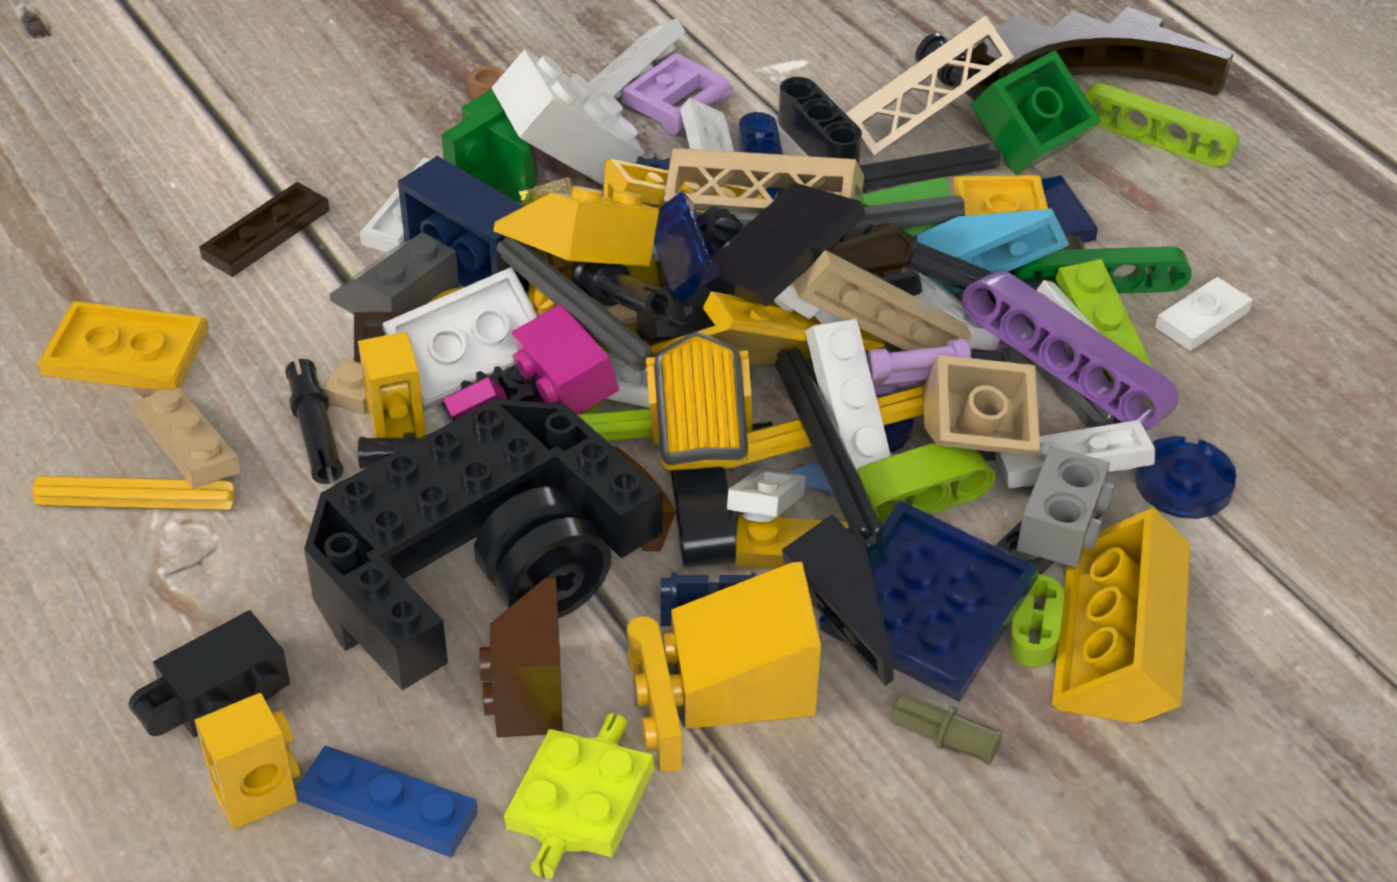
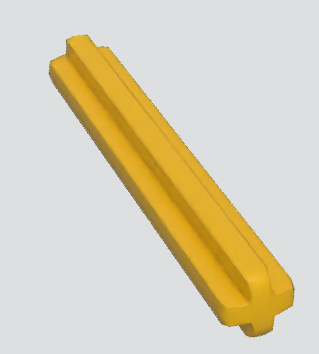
M38 476L35 478L32 487L34 503L39 506L230 510L234 506L236 495L234 483L230 480H218L193 489L186 479Z

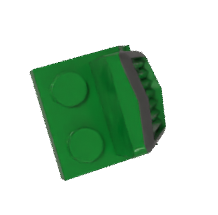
M490 89L462 106V122L441 134L443 158L486 185L492 186L517 203L527 205L533 201L536 193L537 162L534 147L519 138L495 93Z

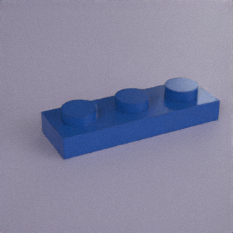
M326 745L296 788L299 802L451 858L478 814L477 800Z

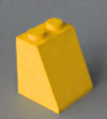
M802 562L789 563L671 609V632H662V642L667 665L675 664L676 674L670 675L676 708L682 707L685 729L816 715L821 643Z

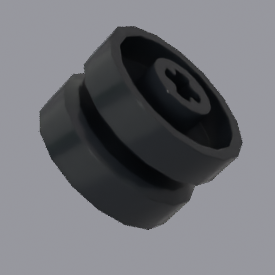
M554 487L533 488L510 498L493 511L481 526L474 543L475 561L490 582L497 588L498 594L508 608L543 579L556 578L558 619L574 612L591 599L604 583L611 567L610 548L591 523L588 522L569 494Z

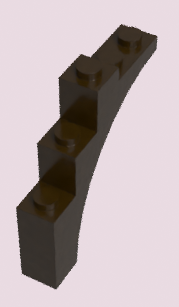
M1126 7L1109 24L1073 10L1053 27L1014 14L996 31L1015 58L971 89L983 93L992 83L1056 50L1071 75L1094 73L1147 77L1186 85L1218 95L1223 90L1234 54L1163 28V19L1130 7ZM987 37L972 50L970 63L988 66L1001 56ZM969 69L967 80L980 71Z

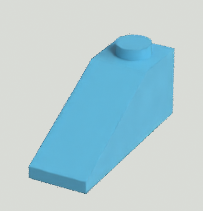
M1053 209L959 216L916 235L918 243L991 272H1008L1070 246ZM932 278L952 295L964 291Z

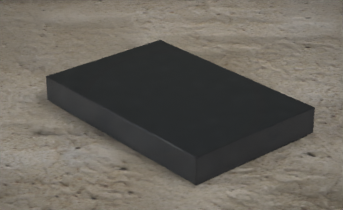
M794 182L696 270V273L703 285L763 306H768L804 273L825 250L828 251L863 219L866 213L859 200Z

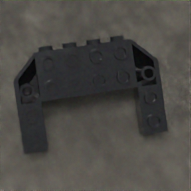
M494 399L321 492L304 547L312 597L340 646L347 651L360 644L403 691L448 663L444 621L404 580L406 577L476 538L481 526L493 511L513 496L533 488L554 487L566 491L604 542L622 559L663 534V491L566 404Z

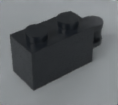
M248 610L153 661L157 680L137 690L131 696L128 706L151 736L163 735L184 724L195 738L198 736L195 719L258 693H261L265 700L269 699L279 690L290 685L284 650L253 612Z

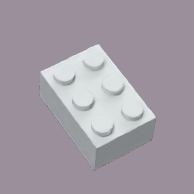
M524 49L492 86L493 92L519 138L603 186L604 168L607 159L611 158L636 163L638 156H642L645 153L635 138L638 134L637 130L621 116L620 112L623 108L615 98L606 92H603L601 95L595 93L592 87L577 74H573L571 77L564 74L561 67L546 55L538 58Z

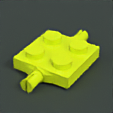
M614 713L607 714L595 738H585L553 729L548 730L504 814L507 830L532 836L542 843L538 854L530 865L531 870L537 876L542 878L544 873L545 879H551L564 852L588 851L613 858L655 770L653 754L618 745L624 731L628 727V722L623 716L617 714L615 719Z

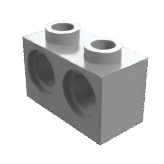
M1050 446L1023 513L1017 551L1077 568L1084 548L1094 550L1102 525V520L1095 519L1097 513L1106 515L1112 500L1115 485L1106 483L1110 462Z

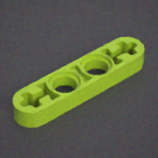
M1094 84L1084 94L1101 120L1096 127L1214 167L1224 166L1231 160L1239 147L1237 133L1223 123L1107 84ZM1096 100L1101 102V108L1104 110L1098 108L1099 104ZM1117 106H1118V107H1121V110H1120L1118 116H1117V112L1119 111V108H1117ZM1134 110L1142 113L1146 117L1148 125L1142 126L1134 123L1129 116V111ZM1177 124L1186 131L1187 138L1179 139L1174 137L1170 133L1168 125ZM1198 134H1200V137L1197 140L1199 143H1196L1194 140L1197 138ZM1213 140L1220 142L1219 148L1222 150L1215 148L1216 144Z

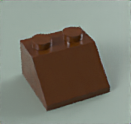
M556 578L543 579L491 622L490 647L479 648L481 681H492L483 682L484 716L495 715L497 737L546 735L549 729L563 732Z

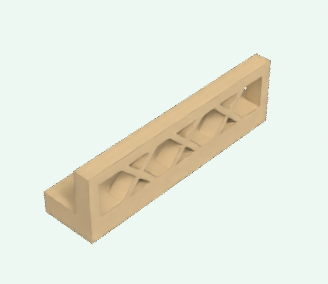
M985 15L853 107L846 114L859 126L862 131V141L870 153L875 156L1015 57ZM987 37L1001 56L988 66L970 63L973 47ZM966 53L965 62L956 60ZM947 65L963 68L961 83L954 90L935 87L937 72ZM969 69L980 71L967 80ZM931 77L930 86L920 85ZM911 90L928 92L926 108L918 115L900 112L902 97ZM934 93L945 95L944 97L936 101L934 104H932ZM896 102L895 111L885 109ZM877 114L893 116L890 134L878 143H875L863 124ZM898 118L910 119L908 122H906L901 127L896 129Z
M672 148L664 202L667 206L708 209L715 206L719 210L726 208L731 211L761 213L774 201L766 191L768 187L788 189L795 182L823 191L841 192V196L853 199L854 193L862 194L864 174L856 159ZM681 181L707 183L694 194L679 193ZM723 184L753 186L740 197H727L720 188ZM716 190L720 196H710V194ZM760 193H761V194L763 195V197L765 198V199H754V198L757 197Z
M827 250L793 282L799 298L843 320L857 319L859 328L904 351L947 346L950 340H968L972 336L966 323Z

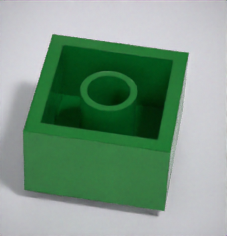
M1056 50L992 83L970 104L1015 175L1024 172L1074 144L1101 122Z

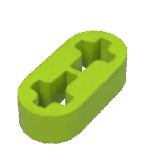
M1043 574L1027 576L1019 582L1016 591L1009 638V652L1013 659L1028 667L1048 665L1054 660L1057 652L1065 595L1061 584L1050 576ZM1034 597L1044 599L1043 610L1033 609ZM1030 630L1040 632L1039 644L1029 643Z

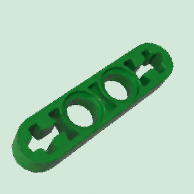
M1172 246L1058 250L1013 269V274L1020 280H1055V270H1059L1061 267L1102 259L1118 294L1176 291L1184 287L1192 276L1187 255L1182 249ZM1123 265H1133L1136 267L1132 273L1126 276L1113 275L1114 271Z

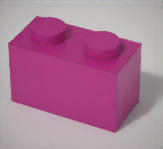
M557 305L511 332L518 350L512 354L513 360L525 379L528 380L533 377L536 380L537 389L546 403L566 404L576 414H580L619 391L610 357L562 305Z

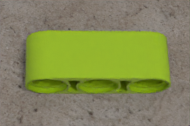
M935 442L856 469L881 523L892 525V527L973 501L988 492L996 479L995 472L978 450L938 446Z

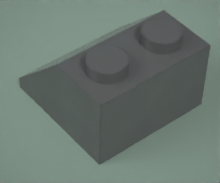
M422 232L393 248L329 294L330 301L353 315L354 312L412 311L427 304L441 292L459 288L456 251Z

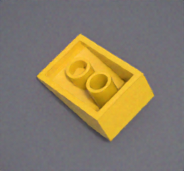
M573 186L571 194L550 193L495 222L494 232L568 261L650 266L659 209L642 204V195L613 190L612 198L601 197L602 191Z

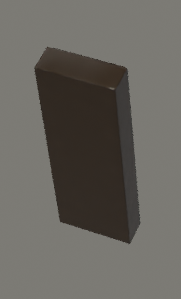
M296 182L199 246L201 259L229 276L234 277L329 212L328 199L303 184Z

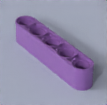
M995 271L970 284L964 290L962 296L963 308L973 321L1121 422L1140 420L1144 429L1148 430L1176 409L1179 401L1178 391L1168 378L1014 275L1006 271ZM988 290L993 293L996 304L990 300ZM1025 315L1033 321L1035 330L1027 324ZM1064 341L1072 347L1074 356L1066 351ZM1103 368L1112 374L1114 383L1105 377ZM1143 395L1152 400L1155 410L1150 409L1145 404Z

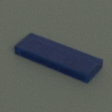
M683 190L658 208L659 214L654 237V246L670 290L680 302L688 299L721 273L693 202Z

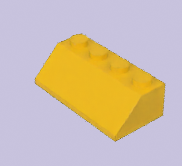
M1154 507L1101 530L1094 550L1084 548L1078 567L1066 565L1065 596L1052 705L1058 711L1139 723L1182 706L1190 543Z

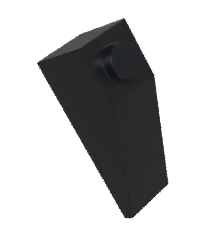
M832 514L782 549L784 565L792 562L803 563L812 605L878 679L887 686L894 680L892 654L867 556L869 547L856 528L853 526L845 528Z

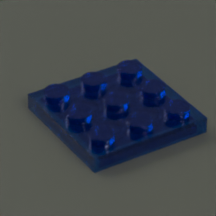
M900 500L883 524L884 532L881 535V541L875 545L870 544L868 546L869 552L867 553L892 654L893 668L960 702L1037 581L1039 567ZM821 615L818 620L820 630L846 643Z

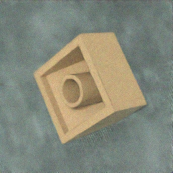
M937 355L923 386L924 428L938 446L1038 456L1040 453L1035 365Z

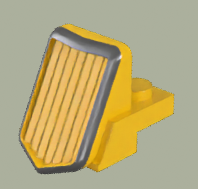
M695 331L662 349L656 357L646 358L654 445H660L662 466L667 470L737 466L746 463L748 460L747 433L753 431L748 350L738 351L736 347L729 343Z

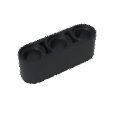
M790 77L783 80L780 84L778 123L780 127L810 157L856 159L859 164L862 131L859 126L811 79Z
M722 467L671 470L683 567L735 564L736 539L732 510H727L729 489L726 470Z

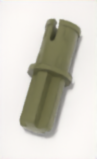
M906 693L897 697L890 715V720L893 724L936 741V748L943 749L945 745L982 760L988 765L992 763L997 753L1003 733L999 729L995 730L957 714L958 708L951 706L949 710H945Z

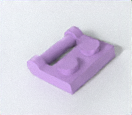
M674 53L622 89V103L660 122L662 128L668 134L676 135L685 129L680 112L684 104L678 108L674 107V104L698 87L703 90L691 99L707 106L714 102L721 103L732 94V87L729 81L722 75L678 53Z
M950 340L947 346L888 353L885 348L870 350L867 355V361L876 397L924 385L937 355L971 358V351L967 340Z

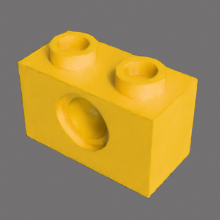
M407 331L359 340L358 346L367 411L374 437L403 438L404 433H415L416 438L425 436L419 370Z
M261 693L195 719L211 787L232 830L297 803L293 779L300 777V770L292 750L287 745L293 742L292 732L283 712L278 710L272 713Z

